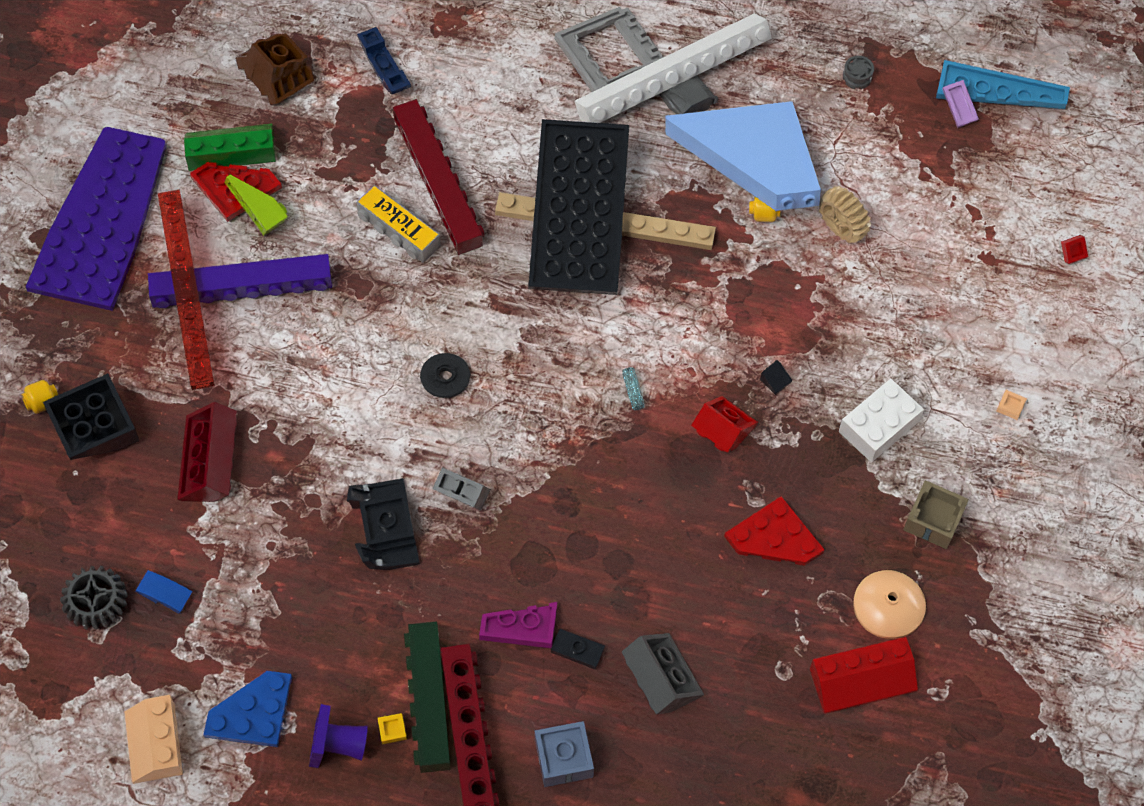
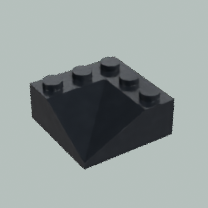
M108 373L43 402L70 460L119 451L140 441Z

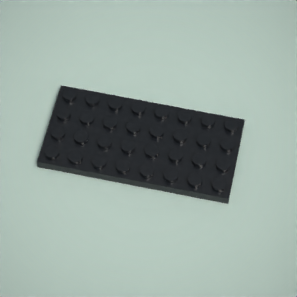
M542 119L528 289L618 295L629 125Z

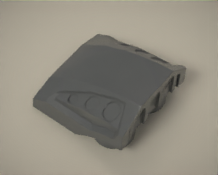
M697 75L659 94L667 107L675 114L693 113L698 110L706 111L712 103L718 102V97L713 95Z

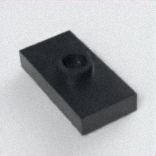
M559 629L551 648V653L596 670L605 645Z

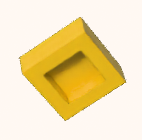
M402 713L378 718L382 744L407 740Z

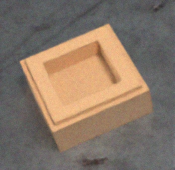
M1005 390L996 412L1018 420L1027 398Z

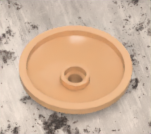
M892 570L878 571L864 578L857 587L853 600L854 612L860 624L868 632L885 639L903 638L913 633L922 623L926 611L925 597L918 584L909 576ZM888 596H894L896 601L889 600Z

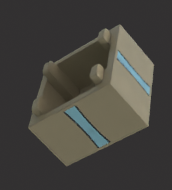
M925 480L903 530L947 549L969 499Z

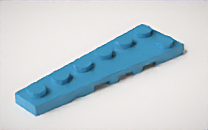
M944 60L936 98L946 100L942 88L964 80L972 102L1065 109L1070 87Z

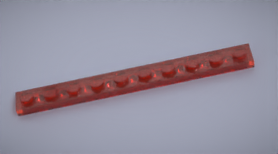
M178 189L158 193L191 389L197 390L215 386L181 192Z

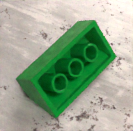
M272 124L188 132L184 137L185 158L189 171H194L207 162L228 167L230 164L242 166L276 162Z

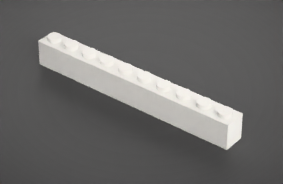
M754 13L575 100L580 120L583 122L601 123L772 39L767 19Z

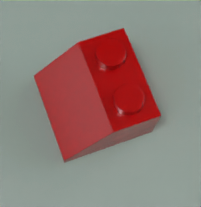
M721 396L704 403L691 426L696 429V432L701 437L708 438L714 442L717 449L728 453L741 444L758 422Z

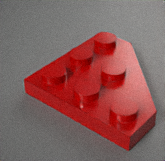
M207 162L190 173L191 179L227 222L245 212L224 183L227 176L232 175L269 196L282 189L281 182L267 168L255 170L248 169L247 166L230 164L228 167Z
M782 496L724 534V537L738 555L748 556L749 554L761 556L762 559L779 562L785 560L805 566L824 553V548Z

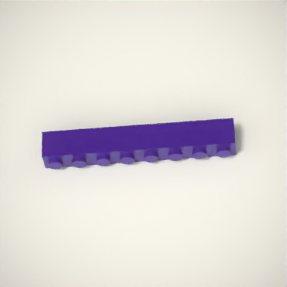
M328 254L148 273L149 298L153 308H167L173 305L188 306L192 303H212L219 300L233 301L237 298H257L265 295L278 296L283 293H302L311 290L323 291L332 288Z

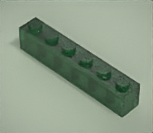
M436 621L408 624L409 633H404L405 648L410 647L411 655L406 656L407 671L412 670V679H408L409 694H414V702L410 703L411 718L416 717V726H412L413 741H418V750H413L414 764L420 766L421 773L450 770L438 623Z

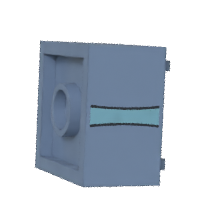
M584 721L535 730V744L544 787L593 778L594 767Z

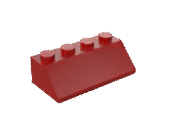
M907 637L815 658L810 666V672L824 714L918 691L914 657Z

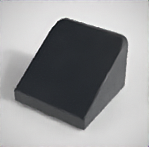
M778 360L767 367L760 377V381L775 395L792 382L791 377Z

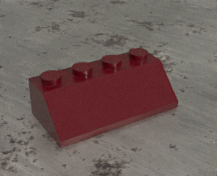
M212 402L186 415L177 500L215 502L229 496L231 470L233 468L232 457L235 446L234 436L237 425L236 410L217 402Z

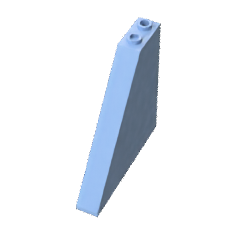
M792 101L665 116V133L667 136L775 211L819 206L821 189Z

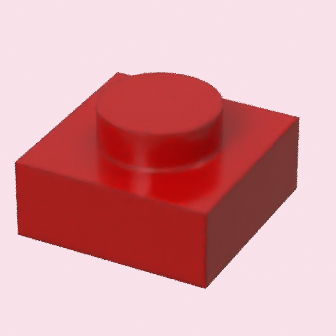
M1078 235L1061 241L1064 261L1070 264L1088 257L1085 236Z

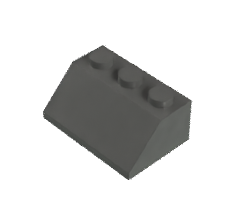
M669 633L640 636L622 651L627 666L632 670L637 679L638 686L643 690L651 709L654 710L656 715L671 713L704 695Z

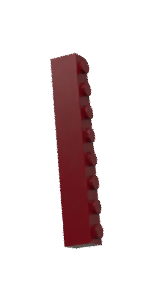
M417 99L394 106V121L457 254L460 255L483 247L482 238L485 237L484 230L481 224L477 225L475 221L476 214L473 207L469 208L467 204L466 192L460 190L458 186L460 185L459 178L450 169L452 165L449 157H444L443 145L440 139L436 140L434 136L436 134L432 122L428 123L426 119L428 116L425 107H420Z

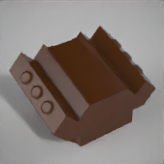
M286 33L275 34L267 39H258L255 43H252L249 50L235 58L238 70L244 69L246 79H250L261 92V96H268L270 105L280 103L314 81L312 70L306 64L308 57Z

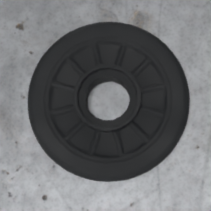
M440 353L430 357L424 363L420 372V380L424 389L431 395L439 398H450L457 396L466 389L470 381V369L461 357L451 353ZM443 371H448L452 376L447 380H443L439 377V374Z

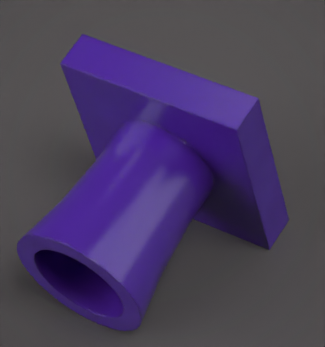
M321 704L315 723L309 767L319 768L324 751L349 756L362 761L367 737V726L328 724L331 706Z

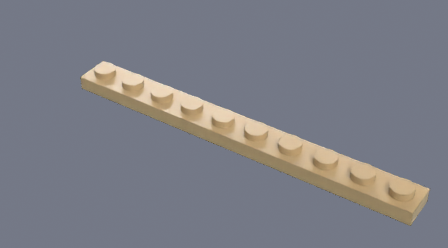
M499 192L495 215L534 221L535 198ZM623 212L622 236L712 250L716 227Z

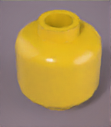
M754 197V201L749 202V214H753L754 220L757 222H774L777 217H780V211H775L756 197Z
M45 380L25 386L24 393L21 394L27 410H32L36 414L46 411L43 404L44 401L58 395L54 384L49 385Z

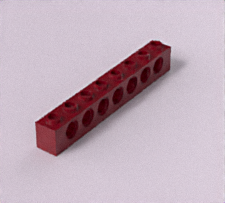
M470 644L441 648V656L463 806H499L498 794L492 793L491 784L496 783L494 768L489 769L488 760L492 759L490 744L485 745L484 736H488L487 722L481 721L480 713L485 712L483 697L478 698L477 689H481L479 674L474 675L473 666H478L476 651L471 652ZM459 669H465L468 671V673L464 676H458L455 674V672ZM462 692L471 694V697L468 699H461L458 696ZM466 715H471L475 719L471 723H465L462 721V718ZM468 739H476L478 741V744L474 747H469L465 743ZM478 762L482 767L477 771H473L469 768V765ZM477 786L486 789L482 795H476L472 790Z

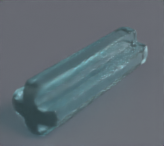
M633 367L625 368L622 371L632 408L633 410L643 409L645 403L635 369Z

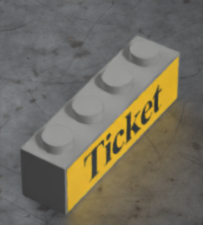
M374 185L356 202L358 216L363 221H368L374 225V228L380 234L387 235L393 244L404 248L411 258H417L424 263L441 246L439 233Z

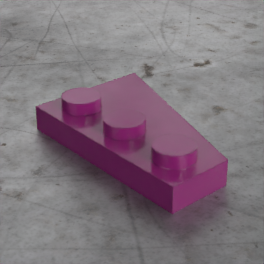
M557 602L549 603V606L543 607L529 606L527 609L519 611L504 610L482 614L479 640L552 648Z

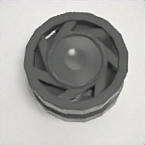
M864 56L850 57L846 61L843 71L845 84L852 89H864L869 86L874 72L872 61Z

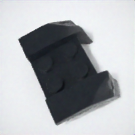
M404 479L349 486L347 502L350 503L352 509H361L367 544L356 543L355 546L363 563L369 569L393 570L419 565L420 562Z

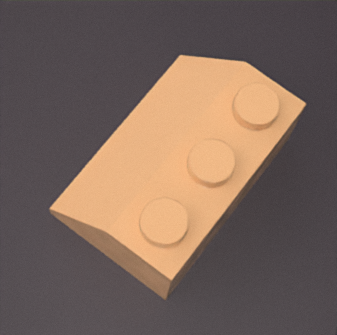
M171 695L144 699L124 711L132 783L183 775L175 704Z

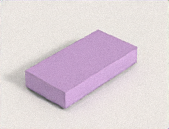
M964 80L942 88L957 128L979 120Z

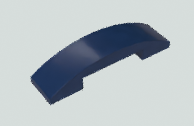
M377 27L357 34L370 65L386 90L392 95L410 88L409 80L403 70H399L387 50L385 40Z

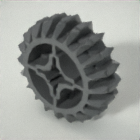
M91 565L89 571L86 572L81 567V574L73 573L72 577L74 580H66L65 583L68 588H62L61 592L64 595L60 599L63 604L62 610L67 614L68 620H74V624L78 627L82 624L83 628L87 630L92 624L93 628L97 630L99 624L102 623L107 628L106 621L111 620L115 622L116 618L114 615H122L123 612L120 607H126L127 603L124 600L127 598V592L124 590L126 586L121 581V577L118 574L114 575L113 570L110 568L105 571V568L100 566L96 571L95 567ZM97 583L106 584L110 586L112 590H107L106 588H99ZM76 605L89 607L91 612L81 611L76 608Z

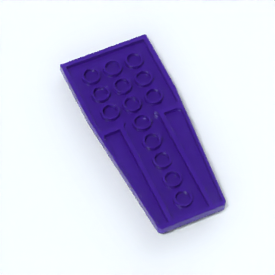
M104 127L48 232L27 282V292L113 311L141 236L166 151L164 139L112 127Z

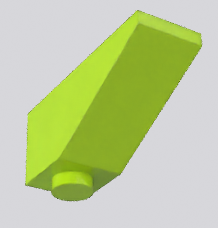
M232 175L226 177L224 183L263 236L286 221L288 217L286 215L287 210L281 202L278 203L275 198Z

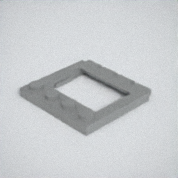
M615 8L557 32L554 37L591 92L663 58L661 52L657 51L658 48L649 36H646L647 33L640 23L636 21L629 8ZM614 24L643 65L633 67L619 73L616 77L608 79L600 71L597 62L592 60L587 48L582 46L579 38Z

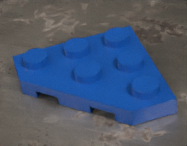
M266 671L209 710L203 734L204 737L278 747L292 675Z

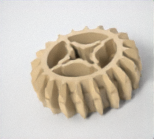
M834 186L820 197L819 212L822 214V219L825 220L826 225L841 240L855 243L860 241L870 231L871 223L869 221L871 219L867 215L868 211L864 209L863 204L860 203L859 198L854 196L853 192H849L848 189L841 186Z

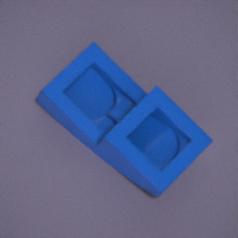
M149 570L135 591L154 603L159 602L178 614L192 593L191 590Z

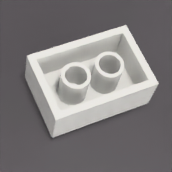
M890 378L842 419L839 433L872 463L920 421L924 409Z

